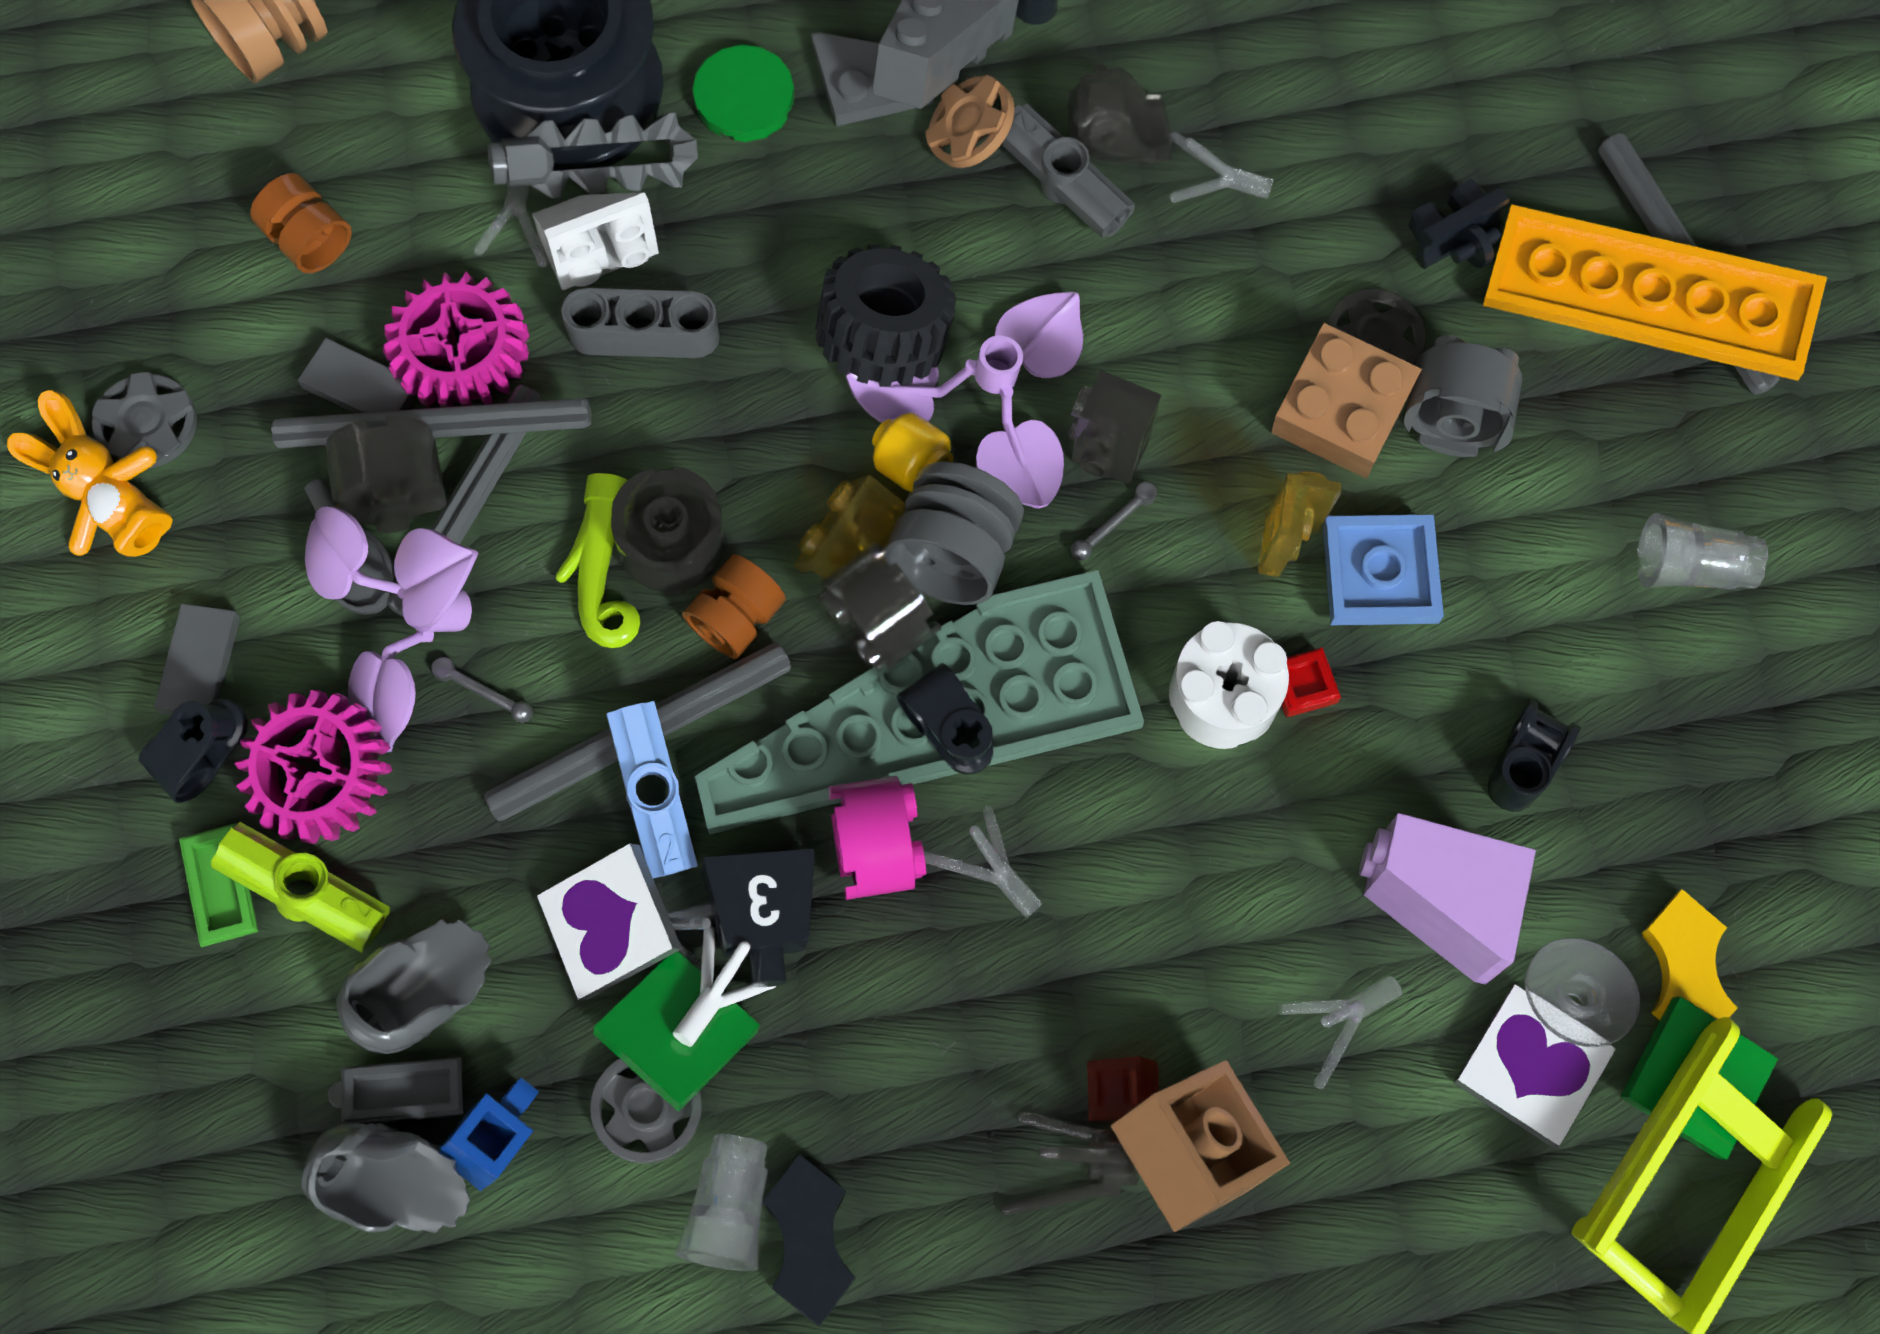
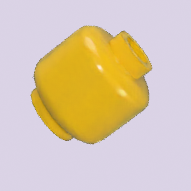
M913 412L901 414L893 420L886 419L876 429L872 438V444L875 446L873 461L877 471L909 492L913 491V483L918 472L927 464L943 461L953 462L954 459L953 454L950 453L951 444L949 436Z

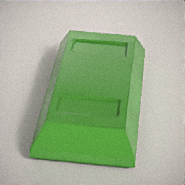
M236 823L179 838L200 947L259 932L250 889L211 867V860L220 842L230 828L237 825Z

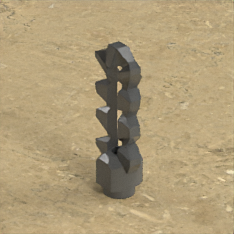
M665 113L644 129L640 127L634 115L623 116L615 120L610 131L605 133L598 120L582 118L565 138H563L553 121H541L524 137L502 138L499 142H488V161L493 185L506 184L507 187L531 185L550 198L561 197L568 178L591 195L605 192L609 177L614 178L622 188L631 191H641L647 175L670 187H682L683 173L698 158L697 140L679 127L676 113ZM668 139L670 162L553 171L554 163L551 151L553 147Z

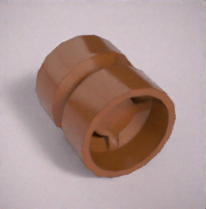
M289 173L269 182L258 193L252 203L250 211L251 220L273 243L279 244V250L301 272L315 273L331 265L343 254L351 239V226L332 206L321 202L323 197L300 174Z
M732 554L713 575L712 583L714 588L712 590L702 589L682 612V616L690 628L706 643L725 656L737 659L757 636L754 625L756 623H768L784 604L786 596L779 585L761 568L740 555Z

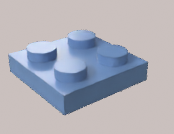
M1434 515L1325 517L1322 527L1330 625L1440 623L1444 614Z

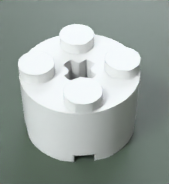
M1211 622L1203 630L1195 634L1184 646L1179 656L1169 687L1171 707H1173L1179 719V724L1185 733L1203 745L1218 749L1234 748L1263 735L1272 724L1288 689L1287 657L1283 648L1274 643L1271 638L1260 630L1240 623ZM1223 682L1232 683L1234 685L1233 691H1227L1222 688Z

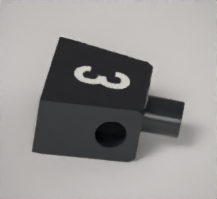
M814 849L704 857L702 880L723 957L731 958L741 942L749 943L750 950L745 957H749L752 987L764 988L785 984L784 954L805 950L810 929L815 860Z

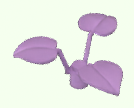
M1076 292L1047 294L1012 307L1000 318L996 326L995 336L988 338L982 344L978 359L967 360L962 370L939 387H935L939 376L937 367H931L930 374L922 380L914 376L912 384L901 386L898 382H892L891 387H879L878 382L871 380L868 381V384L858 382L857 376L852 373L846 376L848 385L861 407L881 423L886 419L893 420L899 415L909 412L916 413L926 421H929L934 410L933 397L940 398L945 396L970 375H975L976 382L983 390L993 394H1000L1002 398V425L1004 431L988 434L981 441L975 458L976 468L986 471L1003 481L1018 495L1023 505L1033 508L1046 507L1054 499L1061 485L1064 469L1062 447L1052 429L1042 421L1029 420L1014 428L1012 422V387L1016 383L1022 363L1029 373L1041 378L1061 376L1069 372L1076 365L1083 347L1079 295Z
M321 507L316 511V518L310 525L305 550L306 572L313 589L325 599H341L348 594L352 581L362 586L398 594V597L403 599V616L406 623L417 630L415 634L386 646L383 649L382 656L374 651L361 653L350 673L348 683L349 705L358 703L364 706L368 711L365 720L373 719L380 723L382 729L374 739L387 741L391 747L387 752H392L394 742L404 731L410 720L416 695L415 683L408 666L402 660L394 658L400 651L420 642H432L434 632H459L467 627L471 619L472 606L468 594L462 587L475 563L478 552L456 543L438 531L426 528L415 529L404 537L396 554L394 572L398 583L369 577L359 570L368 555L367 538L359 522L350 513L340 508Z

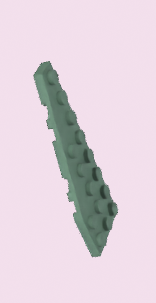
M1099 570L992 595L983 603L977 604L975 610L954 623L949 621L936 629L934 635L906 652L903 650L832 692L829 694V698L807 712L801 711L786 720V725L756 743L754 741L748 743L697 774L695 779L709 835L840 803L841 799L829 800L828 788L832 785L898 776L900 784L912 783L913 785L958 774L948 766L927 737L923 736L915 728L896 698L897 694L941 663L946 664L954 672L965 687L970 698L985 717L988 718L992 726L994 754L988 766L1141 729L1144 719ZM964 736L958 738V746L964 743L968 744L972 749L978 746L977 739L968 741Z

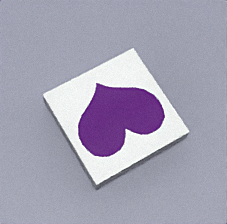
M628 844L537 895L578 1000H589L682 949L639 845Z
M1514 985L1507 992L1453 1083L1555 1149L1561 1145L1616 1049L1519 986Z

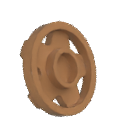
M991 76L973 77L958 85L952 84L941 95L942 101L932 116L929 129L926 130V139L933 153L946 165L954 168H966L982 162L1002 144L1011 128L1015 107L1009 90ZM998 95L1001 99V111L993 108ZM986 135H990L980 146L976 148L977 143L979 141H981ZM951 144V155L945 153L943 146Z

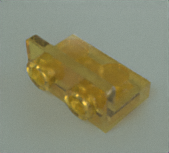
M1310 471L1296 474L1288 473L1265 515L1258 574L1279 577L1289 560H1297L1301 541H1308L1311 532L1317 533L1338 500L1342 485L1340 482L1327 480L1324 475Z
M866 475L850 482L844 480L830 495L826 506L831 510L821 525L815 523L800 540L797 548L802 553L795 562L794 567L802 573L813 570L854 603L862 601L887 564L884 559L885 548L898 518L905 513L906 503L871 475Z

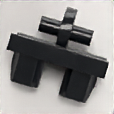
M1470 179L1457 186L1450 193L1448 205L1455 213L1445 217L1438 207L1430 202L1415 209L1411 214L1408 227L1419 243L1415 257L1417 262L1424 270L1448 256H1451V259L1456 264L1467 260L1476 268H1483L1490 264L1494 259L1492 245L1501 241L1502 238L1498 230L1501 225L1500 208L1508 204V196L1501 188L1487 194L1473 179Z

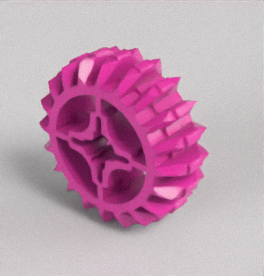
M444 272L441 279L442 284L434 287L432 283L423 278V292L416 295L405 290L404 299L407 307L392 306L391 315L394 323L385 325L384 334L388 342L384 344L383 350L387 361L390 362L389 370L393 378L397 379L403 376L401 381L403 390L410 395L418 394L421 404L427 408L437 400L440 408L453 407L455 402H460L462 406H473L472 400L481 398L482 402L488 405L492 402L490 393L495 389L508 395L510 386L506 378L521 379L523 370L519 362L528 360L529 350L525 343L529 341V331L527 325L522 322L524 317L521 308L516 303H512L510 294L504 288L495 291L493 283L487 277L475 285L473 277L465 272L459 283H453L451 276ZM461 314L474 315L481 318L468 319L466 317H463ZM457 329H458L459 334H460V336H459V343L457 344L458 356H456V355H455V352H454V348H455V343H454V342H457V338H456V330H457ZM430 362L432 366H446L451 368L453 372L435 370L423 363Z
M311 690L307 700L299 693L288 694L287 708L276 702L268 704L271 717L269 722L261 718L251 720L254 729L259 732L255 740L251 738L239 740L245 749L251 750L249 759H240L234 763L237 769L249 772V777L236 785L240 792L253 794L244 807L250 813H262L259 824L263 828L268 830L278 828L279 836L291 841L298 835L302 842L308 844L317 843L320 835L325 840L335 841L340 837V826L352 832L360 829L356 813L360 812L368 816L376 814L374 805L368 801L372 794L384 796L388 793L385 786L376 783L378 775H386L393 771L390 764L378 761L379 756L391 749L387 741L374 739L382 729L380 723L373 719L365 720L368 712L367 709L358 703L349 706L348 697L339 693L332 694L328 699L325 692ZM315 725L314 730H307L305 737L300 743L292 747H286L296 734L307 727ZM341 733L345 736L350 749V770L341 762L340 753L344 743L339 740ZM296 760L320 761V766L330 769L332 774L327 775L319 771L317 773L308 772V767L297 764ZM279 765L283 767L287 776L284 792L288 794L287 799H285L279 785ZM343 786L342 790L333 800L318 809L312 810L314 803L320 804L326 791L332 787Z

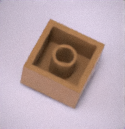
M1323 323L1276 414L1271 433L1367 479L1422 369Z
M1227 1060L1153 1094L1111 1125L1174 1232L1244 1195L1290 1164Z

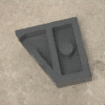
M824 33L811 34L813 50L836 126L917 108L872 94L879 43ZM934 99L931 100V101H930L927 105H925V106L933 105V104H934Z

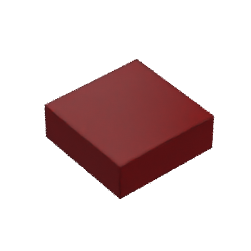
M1323 647L1287 657L1286 664L1289 684L1282 703L1286 718L1339 702L1341 695Z

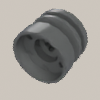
M945 461L927 464L918 472L915 478L913 491L908 494L906 499L905 513L896 522L885 548L884 559L890 570L899 579L926 596L960 605L981 604L993 594L1004 566V553L1012 547L1015 533L1019 530L1023 519L1024 507L1018 495L1010 487L986 471L966 464Z

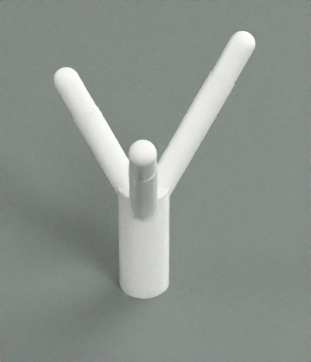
M711 926L704 929L700 995L673 1032V1036L679 1042L692 1047L718 1009L776 987L757 988L749 984L722 994L749 952L750 945L748 942L743 941L738 945L713 983L715 929Z

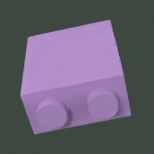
M1398 813L1386 829L1378 828L1373 844L1369 842L1366 844L1360 863L1359 875L1367 877L1364 891L1365 897L1472 981L1485 985L1514 962L1536 850Z

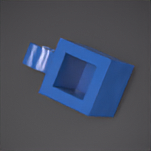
M522 1077L515 1084L511 1085L499 1102L485 1094L470 1108L440 1146L442 1151L455 1159V1167L458 1174L480 1191L500 1176L533 1132L531 1128L518 1118L534 1100L539 1091Z

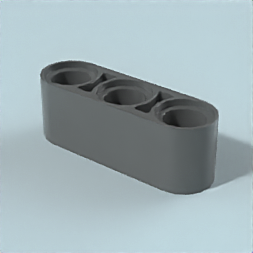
M584 288L570 293L564 300L561 308L570 343L574 349L587 355L700 358L712 353L718 346L720 339L714 303L705 294L694 291ZM593 317L599 319L597 323L591 326L578 325L586 318ZM641 319L652 321L649 325L642 328L631 326L634 322ZM691 321L705 323L704 326L698 329L684 328L685 324Z

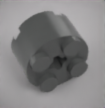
M1446 335L1438 337L1434 341L1433 347L1423 352L1415 363V366L1422 370L1408 397L1404 417V425L1408 432L1413 427L1420 433L1418 442L1423 446L1438 453L1457 457H1475L1478 455L1479 448L1494 445L1493 453L1505 448L1513 437L1523 380L1521 370L1518 367V355L1507 348L1493 349L1479 344L1465 343L1464 340L1457 336Z

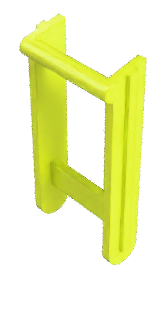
M1728 1017L1715 1020L1700 1034L1587 1217L1579 1219L1572 1228V1235L1675 1325L1689 1334H1704L1832 1117L1831 1109L1822 1100L1817 1098L1810 1099L1802 1103L1791 1114L1784 1128L1781 1129L1725 1080L1718 1071L1740 1035L1739 1026ZM1698 1105L1763 1163L1683 1296L1679 1297L1617 1243L1615 1238Z

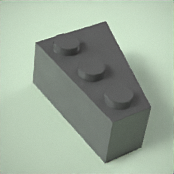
M902 0L879 42L872 94L922 109L959 78V72L971 61L977 64L986 57L988 47L997 40L1004 42L1012 36L1018 0Z

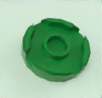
M748 45L724 48L707 58L695 75L692 90L698 117L709 131L721 136L720 133L726 136H733V141L741 142L766 138L782 128L788 119V113L793 106L795 98L790 70L777 55L762 47Z

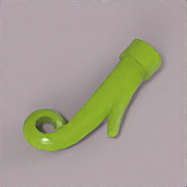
M595 473L587 476L584 495L586 510L575 543L568 557L556 573L555 579L557 582L564 583L579 567L578 611L582 627L588 637L600 646L618 648L630 643L638 634L640 627V615L630 603L619 600L603 603L607 572L621 512L627 508L630 482L617 475ZM611 616H623V624L618 629L609 630L604 627L603 623Z

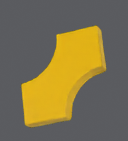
M1683 889L1671 898L1641 933L1655 951L1662 972L1661 996H1659L1660 999L1656 1007H1653L1654 1010L1651 1013L1660 1020L1671 998L1682 997L1715 1019L1722 1017L1730 1018L1738 1007L1724 992L1716 970L1717 946L1727 927Z

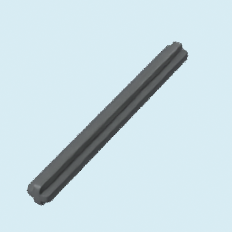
M1617 133L1605 139L1598 152L1651 236L1697 247L1625 134ZM1735 366L1751 393L1755 395L1770 390L1780 380V376Z
M585 398L280 418L272 421L271 432L275 447L290 448L579 429L591 425L592 414L589 401Z
M772 643L656 703L664 737L789 672L791 664L785 650L778 643ZM610 728L487 791L484 795L485 802L493 817L497 821H504L617 762L618 758Z

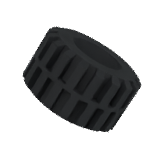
M880 244L868 245L867 250L864 251L858 247L849 250L847 257L839 256L833 261L832 269H827L815 329L817 330L815 338L817 345L824 347L823 356L829 363L837 362V370L845 376L852 373L857 376L858 382L868 384L869 380L879 383V387H891L892 382H898L901 386L912 384L914 376L922 380L930 374L931 367L936 368L940 363L955 312L956 298L955 293L950 291L952 283L949 278L939 275L940 267L933 261H923V255L918 252L912 251L907 253L901 251L902 247L890 245L889 249L881 248Z

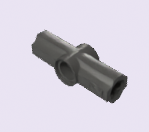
M1018 104L1015 107L1011 128L1001 145L1040 180L1041 191L1047 199L1054 203L1066 204L1102 239L1106 236H1113L1132 215L1135 203L1089 161V152L1083 143L1074 138L1063 137L1028 104L1024 106ZM1065 168L1073 171V173H1060L1056 169Z

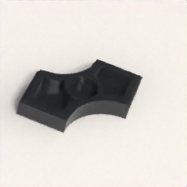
M799 1154L762 1201L763 1205L779 1223L784 1240L782 1268L771 1289L816 1326L820 1327L856 1279L840 1259L834 1241L835 1216L846 1195V1191Z

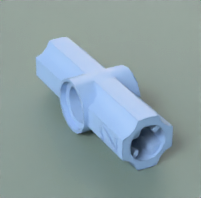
M655 701L639 703L607 713L606 716L626 789V799L632 811L642 853L653 879L698 867L679 796L678 781L673 773ZM647 775L660 777L668 787L667 799L657 806L644 804L638 799L636 794L637 782Z

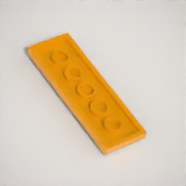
M1511 204L1483 306L1798 381L1804 372L1827 277Z

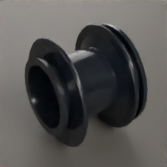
M650 0L457 1L452 21L453 45L460 65L470 78L471 103L476 118L493 142H499L502 138L524 137L541 121H553L563 138H565L582 118L598 120L604 133L610 131L615 120L623 116L634 115L642 129L657 118L664 82L662 64L656 47L652 43L654 20ZM594 42L590 47H584L586 44ZM528 54H533V55H535L534 57H532V58H530V59L524 57L525 55H528ZM643 141L551 148L554 163L553 171L611 166L626 158Z

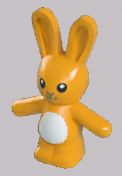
M49 390L42 392L38 398L40 415L55 434L61 446L57 449L35 434L13 433L7 439V448L17 460L48 473L56 488L63 495L81 501L68 542L70 552L77 556L88 553L97 526L111 536L114 548L122 555L136 557L152 551L159 543L161 536L170 529L173 518L171 514L148 499L145 494L128 481L156 463L157 454L155 450L149 446H143L113 463L108 449L99 441L86 435L81 420L70 399L58 391Z

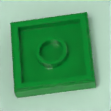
M677 951L666 957L594 1026L593 1034L679 1112L758 1033L760 1024L739 1005L733 1003L717 1010L692 1047L679 1042L673 1036V1032L700 995L701 971Z
M1672 997L1620 1098L1650 1116L1700 1034L1709 1024L1717 1019L1682 997ZM1740 1034L1718 1073L1755 1105L1778 1058ZM1698 1105L1680 1133L1681 1137L1718 1160H1727L1737 1141L1735 1137Z

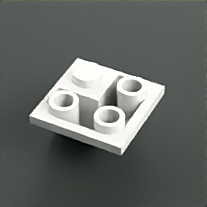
M645 192L581 195L532 214L539 239L562 290L572 286L582 287L590 285L597 281L601 275L622 267L633 268L646 262L649 257L659 254L649 201Z

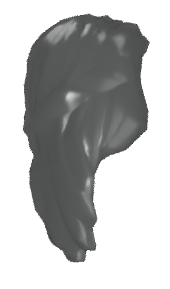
M440 920L435 925L407 939L393 941L378 947L364 961L355 963L353 968L349 970L337 995L336 1009L345 1033L353 1042L367 1051L383 1054L400 1052L420 1042L423 1038L428 1037L431 1031L449 1021L457 1011L468 1006L475 999L485 982V971L492 962V959L487 955L491 945L484 939L481 932L471 929L467 923L461 920L453 924H447L445 920Z
M341 1123L328 1128L318 1137L309 1152L304 1165L301 1183L305 1196L320 1211L333 1219L345 1222L369 1233L388 1231L395 1226L415 1231L425 1230L436 1233L442 1226L452 1228L456 1226L457 1217L464 1216L468 1212V1203L471 1199L465 1187L464 1178L458 1174L455 1167V1159L418 1135L395 1132L392 1128L381 1123Z

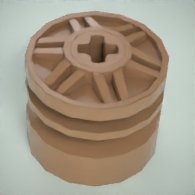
M191 0L198 16L216 43L239 71L255 84L284 64L276 40L280 39L293 52L301 54L307 47L304 36L310 41L317 43L326 37L328 32L315 0Z

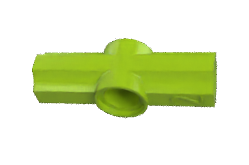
M242 822L230 828L211 860V867L275 903L278 912L285 918L295 922L306 921L361 953L377 937L390 912V907L329 873L324 862L317 856L308 853H294ZM295 880H306L311 882L316 889L306 895H296L286 889V886Z

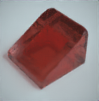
M1141 1056L1087 1061L1089 1120L1118 1121L1150 1096L1159 1092L1158 1065L1156 1061Z

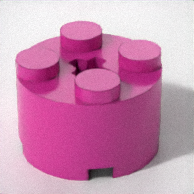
M898 776L829 786V800L841 799V806L834 807L835 813L831 814L840 877L852 876L854 885L843 889L845 899L849 900L915 889V878H922V875H926V864L921 840L911 842L908 822H912L913 818L917 817L916 799L912 783L900 784Z

